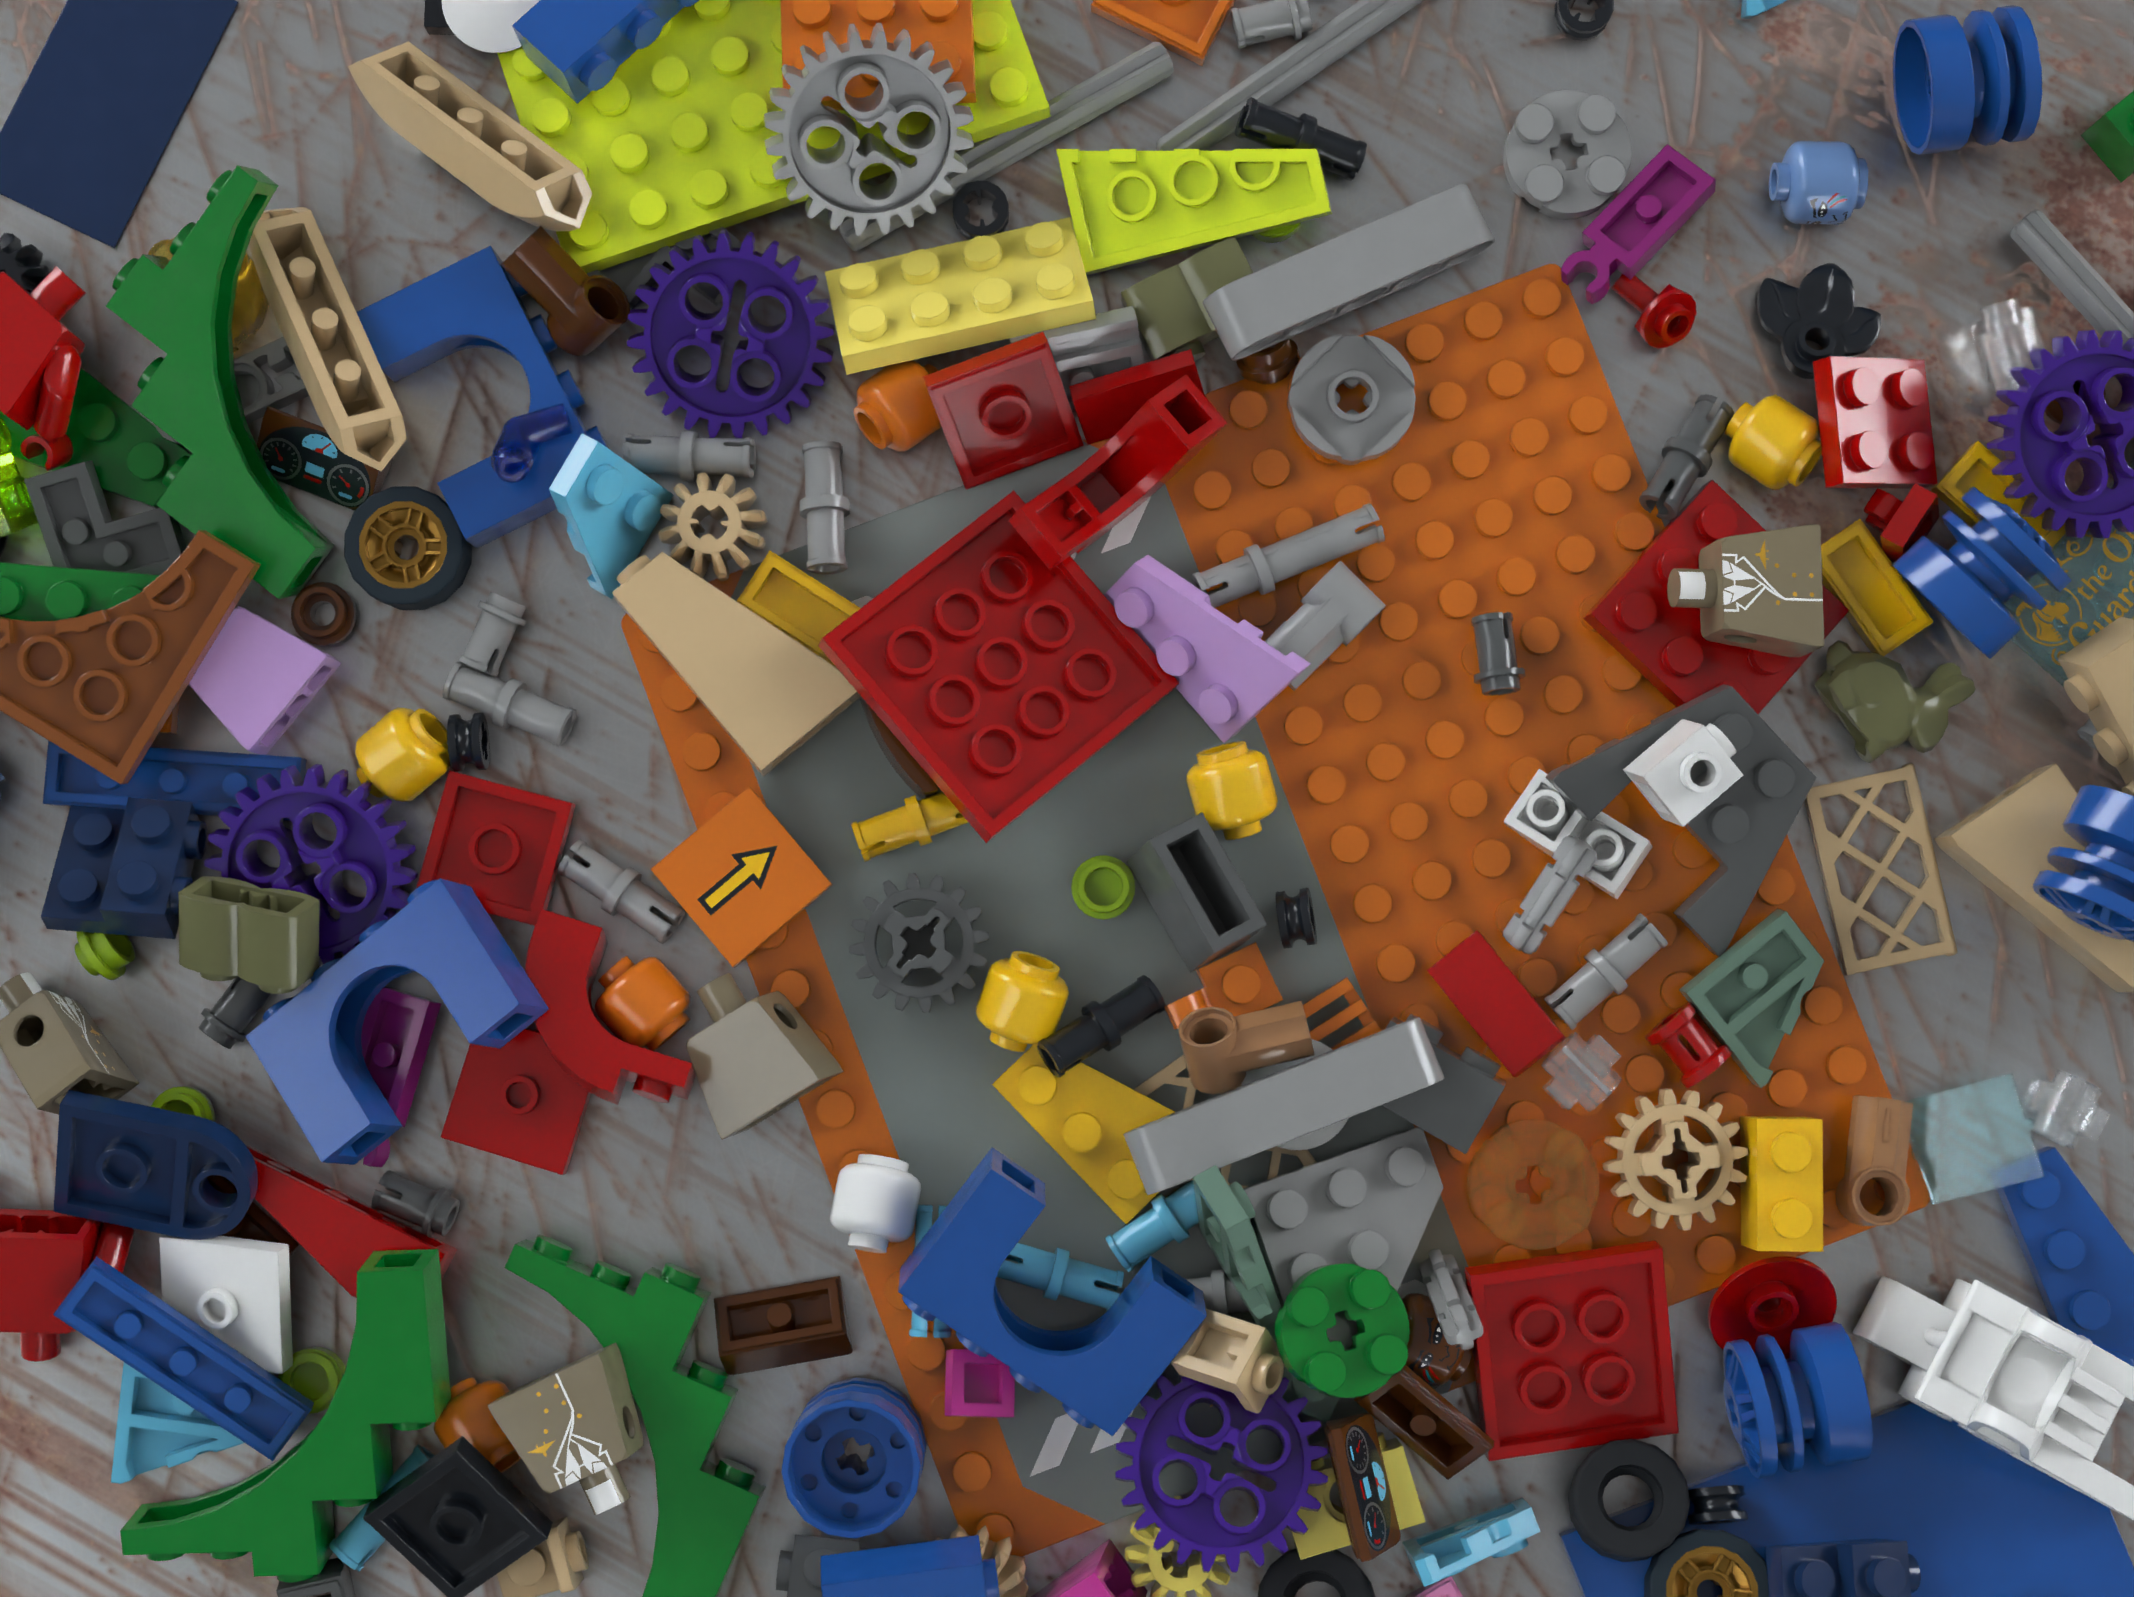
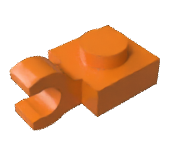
M1254 942L1197 969L1196 972L1204 988L1167 1004L1164 1008L1175 1030L1179 1029L1180 1023L1187 1015L1201 1008H1224L1231 1012L1233 1016L1264 1010L1283 1001V998L1257 943Z

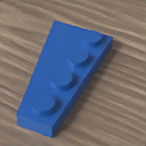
M2047 1146L1989 1169L2050 1319L2077 1335L2085 1336L2094 1345L2134 1367L2133 1252L2055 1147Z

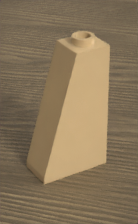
M663 552L652 560L646 555L637 558L616 578L620 586L612 594L618 604L763 777L860 698V694L835 666Z
M2057 763L2036 768L1934 838L1943 852L2116 992H2134V942L2126 939L2111 938L2088 929L2068 918L2062 910L2048 903L2034 892L2033 884L2040 871L2051 870L2059 872L2048 862L2047 855L2051 848L2060 846L2085 850V847L2074 840L2063 828V823L2078 793Z

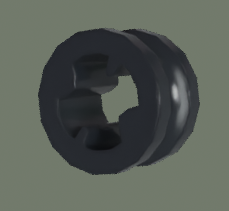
M1557 0L1554 6L1555 23L1557 28L1566 37L1573 40L1587 41L1597 37L1605 29L1614 11V0H1588L1587 5L1595 1L1598 9L1595 10L1590 22H1582L1578 20L1581 15L1579 12L1573 17L1569 11L1576 0Z
M977 180L967 183L957 192L953 200V219L957 230L964 238L969 240L977 236H991L1005 231L1009 223V204L1005 193L999 186L989 181ZM982 198L993 201L992 215L995 220L991 224L985 226L983 219L980 220V226L969 223L970 209L967 204L970 201L977 199L979 205L982 204Z
M474 713L472 719L468 721L463 720L459 714L449 716L447 723V745L450 764L454 772L463 771L466 764H474L478 770L488 769L490 740L484 713Z
M1309 888L1300 889L1299 894L1295 897L1288 896L1285 891L1276 892V911L1283 948H1292L1293 943L1298 939L1306 941L1307 945L1317 944L1315 916Z
M1713 1486L1688 1490L1689 1500L1694 1504V1512L1688 1516L1690 1525L1722 1524L1748 1520L1747 1511L1742 1510L1739 1506L1740 1497L1745 1495L1744 1486Z

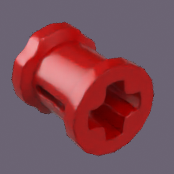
M1687 1002L1674 1010L1645 1036L1650 1045L1659 1044L1681 1071L1680 1082L1685 1088H1690L1705 1079L1732 1054L1726 1045L1718 1046L1694 1017L1697 1009L1691 1002ZM1679 1035H1683L1698 1055H1694L1679 1038Z

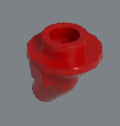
M1621 274L1612 285L1611 289L1642 314L1634 327L1648 345L1657 349L1667 348L1682 340L1690 332L1697 310L1696 302L1689 293L1668 284L1658 294L1636 275L1630 280Z

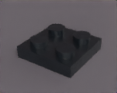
M463 1436L382 1493L377 1499L371 1501L363 1517L368 1524L447 1597H465L548 1539L553 1524L539 1508Z

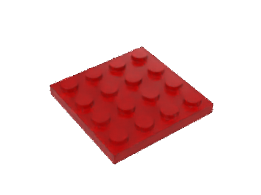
M1014 490L821 639L818 645L986 843L1179 685L1174 676L1163 671L1158 664L1156 655L1134 629L1126 626L1119 620L1115 607L1071 556L1049 570L1008 521L1020 507L1025 505V502Z

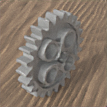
M876 23L870 40H861L855 24H849L847 43L840 45L828 31L823 32V43L826 51L818 55L811 48L802 45L800 51L805 67L800 70L794 66L784 64L781 68L783 77L791 86L790 89L770 88L771 101L782 109V111H772L764 114L765 127L780 133L764 140L768 155L783 156L772 165L774 177L776 180L793 177L786 187L787 198L790 201H794L808 194L809 196L805 204L807 217L812 219L824 208L828 209V221L832 230H836L845 217H850L853 220L856 235L862 236L868 219H876L882 234L887 235L890 229V217L899 215L909 228L913 227L914 217L912 208L920 205L925 211L933 215L937 212L931 196L934 190L950 196L955 193L952 182L946 175L947 172L966 173L968 169L965 160L955 152V150L972 148L974 145L971 134L958 129V127L974 121L970 107L955 105L967 95L963 83L952 82L945 84L954 72L948 59L930 66L935 53L930 42L926 41L914 52L910 51L911 37L906 29H902L893 43H889L886 40L882 23ZM859 74H869L879 80V84L870 96L855 98L845 92L848 81ZM825 96L832 97L841 104L849 115L867 128H871L878 121L884 140L900 151L915 156V162L913 164L903 162L896 157V154L882 140L871 133H867L862 139H859L854 121L844 113L842 114L829 106H824L821 103L822 98ZM915 111L929 115L930 121L927 127L920 133L909 135L897 129L901 118L908 113ZM830 126L837 129L841 133L838 142L827 149H817L810 146L807 139L816 128ZM874 163H883L892 169L890 177L884 183L878 185H868L859 179L862 171Z

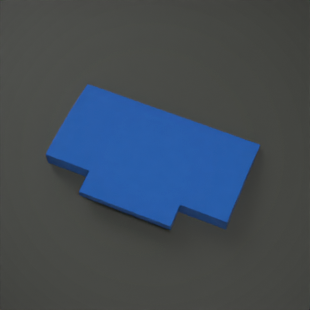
M1910 1401L1871 1415L1873 1446L1872 1453L1868 1459L1824 1466L1819 1463L1808 1440H1805L1804 1465L1799 1472L1790 1473L1786 1471L1778 1458V1470L1775 1476L1757 1479L1752 1475L1747 1464L1743 1463L1687 1485L1688 1490L1713 1486H1744L1745 1495L1740 1497L1739 1506L1742 1510L1747 1511L1748 1520L1722 1524L1690 1525L1688 1516L1694 1512V1504L1690 1501L1685 1527L1679 1535L1693 1529L1724 1530L1746 1540L1762 1556L1765 1562V1546L1874 1538L1907 1541L1908 1553L1917 1560L1921 1573L1920 1585L1914 1593H1911V1597H2134V1566L2110 1508L1958 1427L1957 1422L1953 1420L1949 1422ZM1651 1498L1608 1516L1617 1524L1627 1527L1638 1526L1645 1522L1652 1514L1654 1500ZM1576 1528L1559 1533L1582 1597H1644V1577L1652 1557L1647 1560L1621 1562L1598 1554L1582 1541ZM1708 1579L1702 1581L1697 1588L1698 1597H1718V1595H1723L1721 1586L1715 1585L1713 1581Z

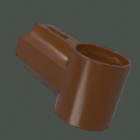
M542 226L532 233L501 263L503 268L549 314L547 317L549 333L556 344L566 353L574 356L590 354L628 320L630 304L622 289L611 279L602 275H592L589 277Z

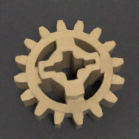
M1667 1088L1659 1090V1105L1656 1106L1646 1096H1638L1634 1099L1639 1112L1635 1118L1624 1113H1618L1615 1117L1619 1125L1625 1129L1622 1136H1605L1604 1143L1618 1151L1617 1159H1611L1602 1163L1603 1170L1619 1173L1622 1179L1610 1189L1611 1193L1616 1197L1628 1196L1630 1194L1634 1197L1627 1210L1634 1217L1638 1218L1649 1208L1652 1209L1650 1216L1651 1225L1663 1229L1670 1215H1673L1678 1229L1683 1231L1691 1230L1692 1214L1697 1213L1705 1222H1714L1716 1217L1712 1204L1715 1201L1733 1206L1736 1202L1732 1194L1726 1190L1729 1181L1736 1183L1746 1182L1747 1175L1741 1171L1733 1169V1161L1735 1159L1748 1155V1148L1731 1145L1729 1140L1740 1129L1738 1122L1729 1121L1720 1124L1717 1121L1723 1109V1105L1719 1102L1712 1101L1704 1106L1702 1110L1699 1109L1700 1096L1699 1092L1687 1090L1680 1104H1677L1673 1090ZM1684 1116L1699 1123L1707 1131L1713 1142H1699L1690 1135L1688 1122H1684ZM1653 1123V1137L1642 1150H1635L1640 1135ZM1672 1143H1674L1676 1149L1687 1151L1688 1162L1678 1164V1175H1676L1675 1170L1663 1167L1662 1156L1672 1154ZM1715 1168L1711 1181L1697 1195L1696 1184L1708 1169ZM1637 1176H1652L1661 1184L1662 1195L1666 1196V1202L1650 1195L1641 1185Z

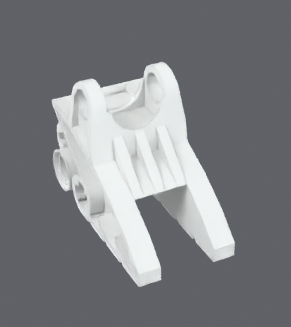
M1881 1276L1853 1334L1911 1365L1897 1394L1949 1422H1952V1420L1957 1422V1426L2134 1521V1486L2093 1462L2123 1401L2134 1406L2133 1366L2094 1345L2085 1336L2071 1332L2039 1314L2037 1311L1974 1279L1973 1283L1970 1284L1956 1278L1943 1305L1895 1280Z

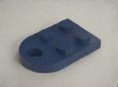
M73 1090L67 1092L60 1103L53 1212L191 1240L210 1239L221 1236L235 1228L244 1218L258 1189V1170L251 1152L244 1142L232 1131L217 1122L199 1116ZM220 1175L229 1179L235 1185L237 1192L227 1194L216 1190L209 1183L207 1176Z

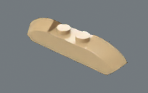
M408 41L348 66L356 84L369 104L394 131L486 201L500 210L534 226H542L546 230L572 231L580 229L593 194L583 171Z
M305 207L265 210L253 230L249 247L269 305L313 406L329 437L341 452L382 471L407 440L403 416L312 211Z

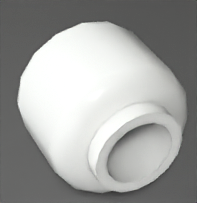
M859 1154L857 1163L846 1165L840 1170L830 1221L837 1230L850 1235L848 1247L873 1253H886L888 1242H901L912 1235L921 1184L916 1177L908 1173L909 1164L907 1162L886 1156Z

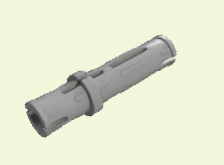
M1367 503L1362 508L1261 549L1257 544L1243 549L1244 556L1203 572L1192 574L1194 585L1203 591L1223 583L1221 587L1206 592L1209 595L1211 606L1214 608L1257 590L1261 595L1275 590L1274 583L1374 543L1385 541L1382 525L1377 527L1372 525L1355 532L1357 528L1379 520L1372 504Z

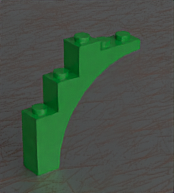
M237 165L233 171L227 170L222 173L212 184L206 196V200L210 204L197 223L191 222L187 224L176 235L169 250L173 254L171 260L162 256L142 254L139 259L133 258L127 262L113 281L112 287L116 292L106 307L167 353L165 358L159 357L155 359L142 373L137 384L142 391L131 406L188 449L192 455L190 457L187 455L182 456L168 470L162 482V485L167 489L156 505L196 535L198 530H206L261 564L253 580L276 598L282 599L298 595L332 550L334 544L296 509L268 470L247 425L234 371L232 320L238 275L253 230L279 185L257 169Z
M537 1235L535 1242L526 1239L516 1243L505 1265V1269L553 1296L590 1329L603 1348L616 1342L621 1352L631 1393L643 1417L655 1461L658 1523L652 1568L642 1597H718L766 1486L754 1482L756 1472L738 1462L721 1458L719 1464L716 1465L707 1461L739 1390L725 1384L729 1375L712 1365L693 1360L690 1368L680 1364L711 1292L698 1287L701 1280L700 1276L671 1263H666L662 1271L652 1267L644 1272L639 1286L636 1288L629 1285L632 1275L602 1261H596L593 1268L570 1259L573 1249L552 1238Z
M439 1249L373 1251L357 1271L356 1325L346 1370L327 1412L316 1427L279 1460L236 1484L190 1499L142 1504L120 1530L123 1555H146L152 1561H168L181 1557L184 1554L210 1553L211 1557L215 1559L227 1560L252 1552L254 1577L277 1576L279 1581L292 1583L319 1575L333 1554L329 1547V1543L335 1538L332 1500L341 1507H356L377 1499L393 1475L389 1424H392L394 1429L401 1431L425 1428L438 1420L451 1399Z

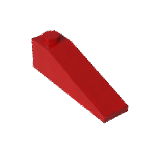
M246 1145L255 1160L258 1170V1189L255 1199L351 1296L357 1298V1271L373 1251L439 1249L442 1281L457 1251L456 1248L432 1236L427 1237L420 1230L382 1211H376L370 1205Z

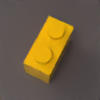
M1740 1116V1147L1748 1148V1155L1740 1158V1171L1747 1175L1746 1182H1741V1246L1755 1251L1824 1252L1823 1119L1810 1117Z

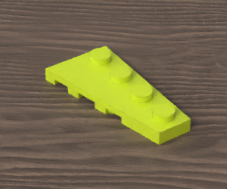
M1056 149L1076 240L1086 275L1215 244L1233 236L1239 238L1332 215L1317 149H1234L1233 151H1201L1200 149H1174V151H1137L1136 149L1080 151L1079 149Z

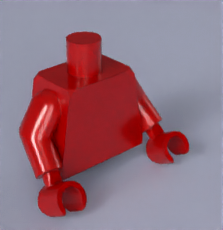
M57 266L31 293L4 271L0 272V411L26 430H29L34 424L33 427L37 434L23 440L21 452L26 458L31 459L41 455L45 449L48 457L44 466L47 471L68 463L73 455L72 442L66 433L82 364L80 355L85 347V343L60 320L79 302L86 292Z
M0 1209V1332L19 1333L21 1356L23 1359L34 1362L46 1361L57 1357L61 1353L60 1334H69L76 1330L53 1314L96 1256L123 1273L135 1233L133 1228L53 1212V1210Z

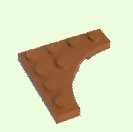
M198 530L183 553L166 571L148 586L144 587L142 592L109 609L57 621H26L0 617V711L121 785L129 783L261 564L206 530Z

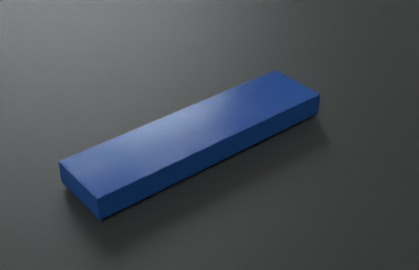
M48 740L43 804L125 810L128 797L192 802L197 815L218 816L220 811L228 806L241 809L235 794L245 787H249L259 793L256 779L267 773L272 774L280 783L281 771L295 765L304 781L307 759L302 757L150 747L129 783L121 785ZM288 818L283 819V821H291Z
M97 1256L53 1314L271 1461L276 1458L314 1405V1402Z

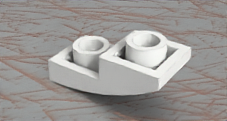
M1538 769L1504 819V824L1551 857L1566 836L1570 835L1585 841L1597 853V859L1587 875L1582 878L1615 899H1618L1653 846L1650 840L1602 811L1592 821L1583 818L1545 778L1548 774Z

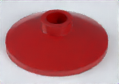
M1787 1256L1758 1260L1737 1270L1718 1288L1709 1306V1328L1714 1340L1722 1350L1726 1342L1744 1339L1749 1342L1755 1353V1343L1758 1336L1769 1334L1775 1338L1785 1358L1788 1359L1790 1336L1794 1329L1831 1323L1837 1309L1836 1291L1828 1275L1810 1261Z

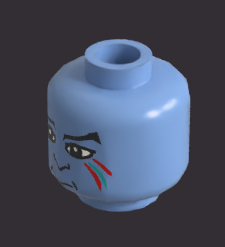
M1797 141L1787 149L1782 163H1773L1769 176V196L1771 201H1780L1784 217L1795 224H1842L1851 217L1854 209H1861L1863 207L1868 191V167L1866 160L1858 158L1854 148L1850 144L1841 141Z

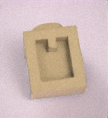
M1206 1309L1207 1317L1174 1357L1171 1364L1179 1375L1232 1392L1245 1410L1257 1414L1260 1413L1268 1396L1278 1389L1283 1378L1284 1364L1279 1355L1276 1342L1266 1327Z
M567 1517L552 1521L553 1524L548 1539L497 1573L503 1597H537L560 1590L561 1593L575 1590L584 1580L582 1571L589 1568L588 1553L581 1532L575 1531L571 1533Z

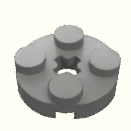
M1579 90L1549 92L1526 105L1520 110L1503 149V166L1511 189L1520 199L1524 197L1531 205L1540 208L1538 212L1556 219H1576L1598 211L1622 186L1632 159L1630 135L1623 119L1616 113L1614 104L1603 95H1591ZM1561 140H1571L1573 146L1580 147L1583 151V156L1576 160L1575 169H1565L1563 160H1553L1551 157V151L1559 148Z
M1342 334L1320 341L1302 357L1292 377L1287 405L1291 414L1292 424L1308 447L1325 458L1337 460L1345 465H1355L1384 455L1403 438L1413 420L1416 401L1413 372L1406 359L1388 342L1369 335H1364L1363 337L1355 335L1342 337ZM1342 384L1350 389L1355 388L1358 384L1364 386L1368 392L1362 401L1367 409L1360 414L1353 409L1346 413L1337 406L1341 399L1336 391L1337 387Z

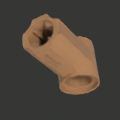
M1302 1001L1238 1016H1233L1231 1012L1224 1008L1206 1007L1191 1012L1179 1025V1037L1190 1081L1194 1088L1203 1093H1225L1240 1085L1246 1077L1247 1071L1314 1056Z
M1853 1096L1845 1173L1838 1183L1835 1193L1836 1205L1841 1215L1849 1222L1859 1226L1891 1225L1899 1221L1907 1212L1910 1203V1190L1905 1177L1913 1103L1882 1097ZM1869 1179L1879 1183L1885 1194L1882 1209L1874 1215L1865 1210L1860 1201L1861 1188Z

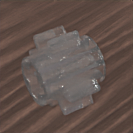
M1573 1032L1541 1064V1067L1552 1076L1542 1088L1563 1109L1570 1110L1578 1102L1587 1112H1590L1601 1104L1621 1082L1622 1077L1611 1067L1621 1058V1055L1600 1034H1594L1585 1042L1576 1032Z
M2061 1070L2056 1071L2051 1082L2044 1079L2040 1081L2034 1078L2021 1104L2022 1107L2033 1112L2034 1117L2029 1125L2030 1130L2054 1143L2073 1150L2080 1137L2086 1140L2093 1139L2098 1141L2111 1114L2099 1108V1104H2097L2103 1092L2100 1088Z

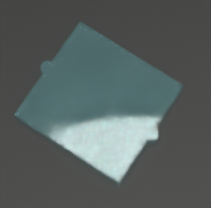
M2013 1073L1904 1101L1913 1103L1910 1136L1914 1148L1911 1149L1913 1160H1918L1932 1205L2045 1176L2031 1130L2035 1127V1121L2032 1118L2026 1117Z

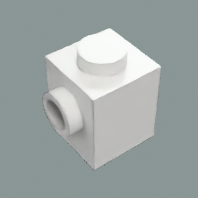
M1681 719L1623 769L1662 819L1682 827L1743 776L1742 772L1730 759L1736 753V749L1720 729L1711 723L1705 727L1702 724Z

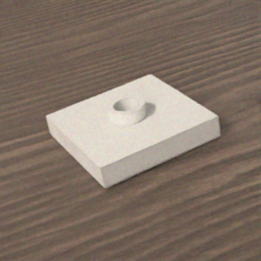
M164 1234L159 1237L162 1301L268 1372L283 1374L293 1366L289 1244L228 1236H218L202 1240L183 1239Z

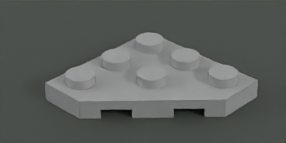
M1414 1127L1243 1188L1255 1211V1217L1251 1218L1250 1222L1257 1236L1258 1244L1281 1308L1284 1306L1286 1297L1293 1290V1288H1290L1299 1277L1314 1268L1329 1264H1355L1369 1270L1379 1271L1388 1278L1390 1285L1398 1292L1444 1188L1423 1129ZM1340 1311L1335 1314L1336 1325L1327 1329V1336L1330 1341H1341L1345 1350L1352 1345V1336L1358 1330L1356 1322L1347 1320L1344 1311Z

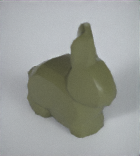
M1840 640L1828 647L1826 654L1827 669L1815 684V688L1830 711L1837 713L1841 722L1855 740L1854 750L1858 756L1868 763L1879 758L1886 750L1898 748L1907 740L1917 751L1922 753L1931 751L1941 740L1948 726V709L1965 701L1976 690L1973 680L1963 676L1960 667L1954 663L1940 665L1921 688L1912 687L1900 663L1874 652L1853 651L1848 643Z

